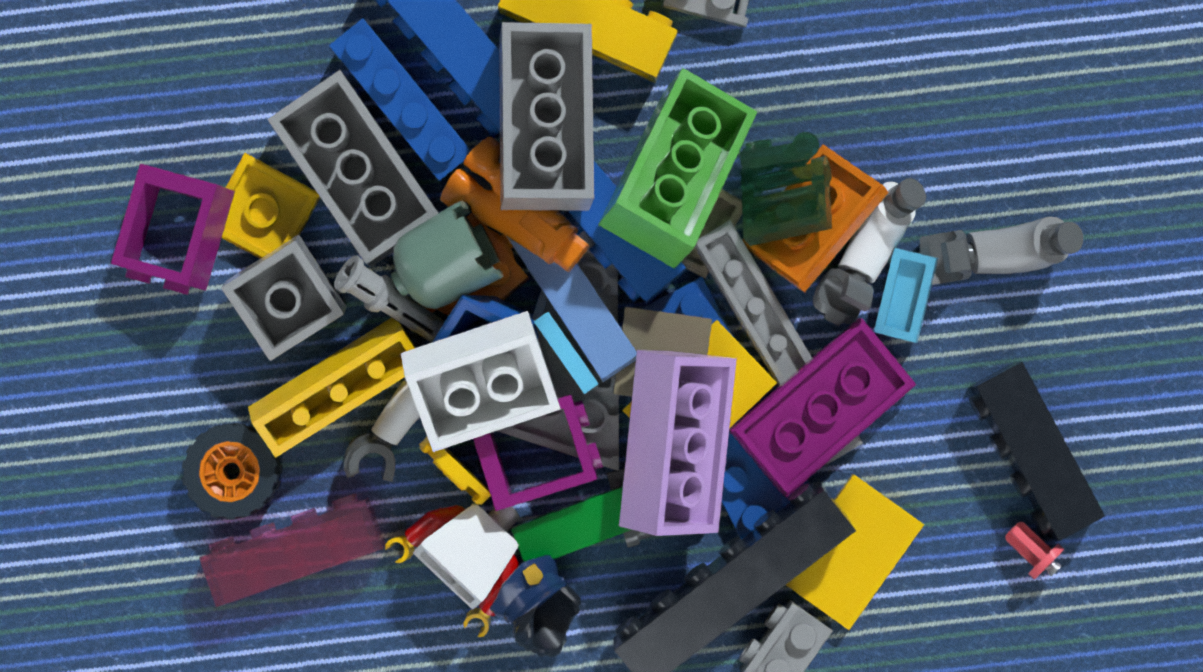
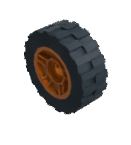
M240 423L214 426L205 433L198 435L195 438V443L189 445L186 451L188 453L186 460H183L182 469H184L182 481L183 485L187 487V495L190 500H194L201 511L211 513L210 516L222 517L227 518V520L244 518L263 509L275 497L273 495L279 489L281 483L279 481L280 474L282 473V465L279 462L280 455L276 458L274 457L255 427H249L246 424ZM230 463L237 464L240 469L239 476L234 480H229L227 471L223 470L225 465Z

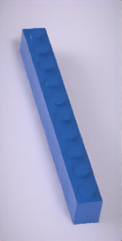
M374 0L380 8L388 3L398 15L392 21L408 40L416 36L425 46V49L420 54L436 73L443 68L454 81L448 87L464 105L472 101L479 109L481 114L476 119L487 133L493 138L498 133L500 134L499 49L456 0ZM594 161V200L590 210H565L566 212L563 215L578 229L576 235L584 232L591 239L594 245L588 250L602 267L607 269L612 264L623 277L617 284L633 302L641 298L647 305L686 272V267L680 262L674 269L598 225L616 189V185Z

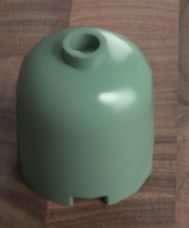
M463 200L405 233L397 240L394 246L393 262L396 271L391 273V277L397 290L402 296L410 294L417 303L426 308L437 309L460 299L462 295H469L504 277L500 269L497 270L493 267L500 260L482 224L473 228L465 216L471 212V209Z

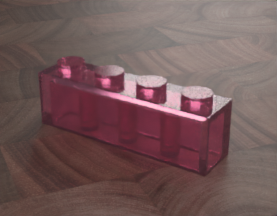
M355 493L332 501L334 509L332 511L317 515L316 509L312 508L292 515L290 517L293 524L278 530L274 522L249 530L252 539L238 544L235 543L233 536L209 544L211 553L199 557L215 606H222L383 549L385 542L370 498L359 501Z

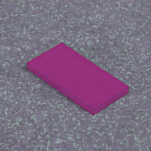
M858 318L732 426L729 432L782 496L788 497L909 392L916 383L862 318Z

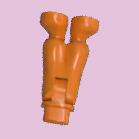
M492 136L485 138L466 156L464 165L489 182L492 190L484 189L469 173L463 169H458L447 181L440 197L441 202L450 207L463 200L465 203H468L473 216L477 220L514 240L534 255L544 259L547 264L550 265L555 262L566 272H570L586 253L589 244L576 235L578 229L558 210H501L500 143Z

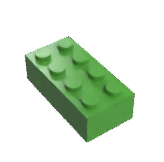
M682 68L663 92L598 225L675 269L694 249L755 119L757 111Z

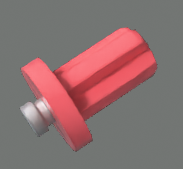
M1022 521L1017 523L1006 534V541L1034 567L1028 573L1033 579H1036L1045 569L1052 577L1061 568V565L1054 561L1064 550L1059 543L1051 549Z

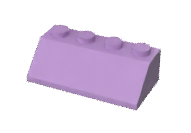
M637 350L619 520L620 527L655 536L718 533L737 358L673 351Z

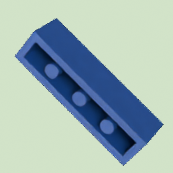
M363 18L329 45L442 185L447 183L456 170L465 167L464 160L471 151Z

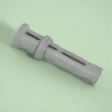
M357 255L348 259L336 276L334 282L336 290L341 293L349 292L363 301L364 307L370 312L382 311L431 343L445 323L443 319L427 310L424 306L407 296H402L395 289L392 278L387 275L379 276L364 266V261Z

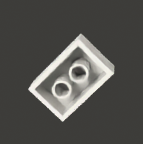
M528 311L401 353L405 379L433 452L560 410L556 392Z

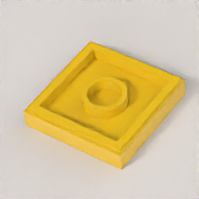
M244 153L225 187L235 191L222 238L261 259L301 234L321 197L317 191Z

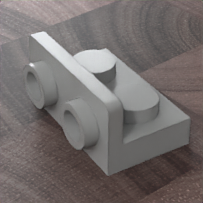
M790 599L784 606L778 603L764 622L768 629L758 642L753 638L741 653L739 660L743 665L739 670L740 672H804L833 630Z

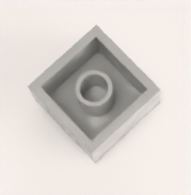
M300 235L295 236L226 280L221 287L270 361L344 315L347 307Z

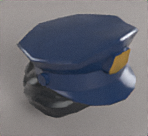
M543 555L522 562L501 585L498 595L489 609L497 617H503L507 623L510 622L513 625L512 632L515 641L520 647H524L526 651L537 653L540 657H555L561 653L567 641L566 634L572 620L580 611L581 598L566 583L564 578L558 575L557 562L550 555Z

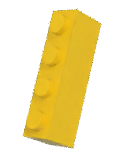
M500 0L498 4L500 14L520 23L592 24L593 56L653 83H656L678 33L677 29L671 27L672 20L653 11H649L648 16L632 9L634 4L629 0Z
M390 318L250 405L248 409L251 422L276 458L403 379L405 375L401 353L415 349L416 346L401 323Z

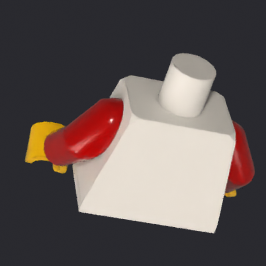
M475 503L467 509L459 505L431 510L406 529V536L401 535L388 540L385 544V550L398 542L403 545L405 552L395 563H402L410 559L413 554L471 608L465 617L464 628H466L471 619L479 618L483 621L484 626L479 631L477 637H484L491 624L490 616H496L489 608L496 599L501 585L519 564L514 556L519 545L507 532L519 520L520 516L512 506L498 511L494 507L487 514Z

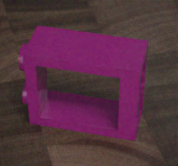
M140 163L111 264L127 268L124 277L150 284L152 276L165 279L163 288L188 295L190 287L206 291L235 191L214 183ZM160 189L202 200L181 272L139 261Z
M572 394L557 398L560 410L564 409L583 469L581 472L512 493L493 432L473 438L496 511L597 480L596 469L602 468L603 464L596 442L587 444L583 432V427L589 426L590 423L582 400L574 403Z

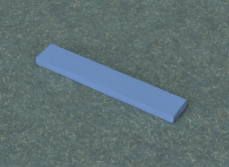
M466 166L462 168L484 189L492 190L490 183L483 177L472 172ZM507 237L603 382L636 361V350L578 264L570 272H566L555 262L550 265L547 264L544 259L534 255Z

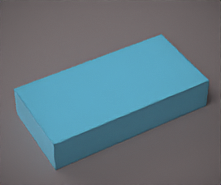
M894 248L874 328L875 333L914 343L918 342L939 258Z
M547 312L534 321L583 393L585 394L597 386L599 383L550 313Z

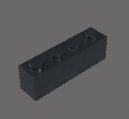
M1014 362L969 386L974 395L969 398V402L980 421L987 419L994 432L993 435L989 436L991 444L1001 459L1008 458L1015 471L1010 474L1011 481L1022 498L1025 496L1029 497L1035 509L1030 515L1042 536L1048 534L1051 539L1060 541L1105 517L1023 362Z

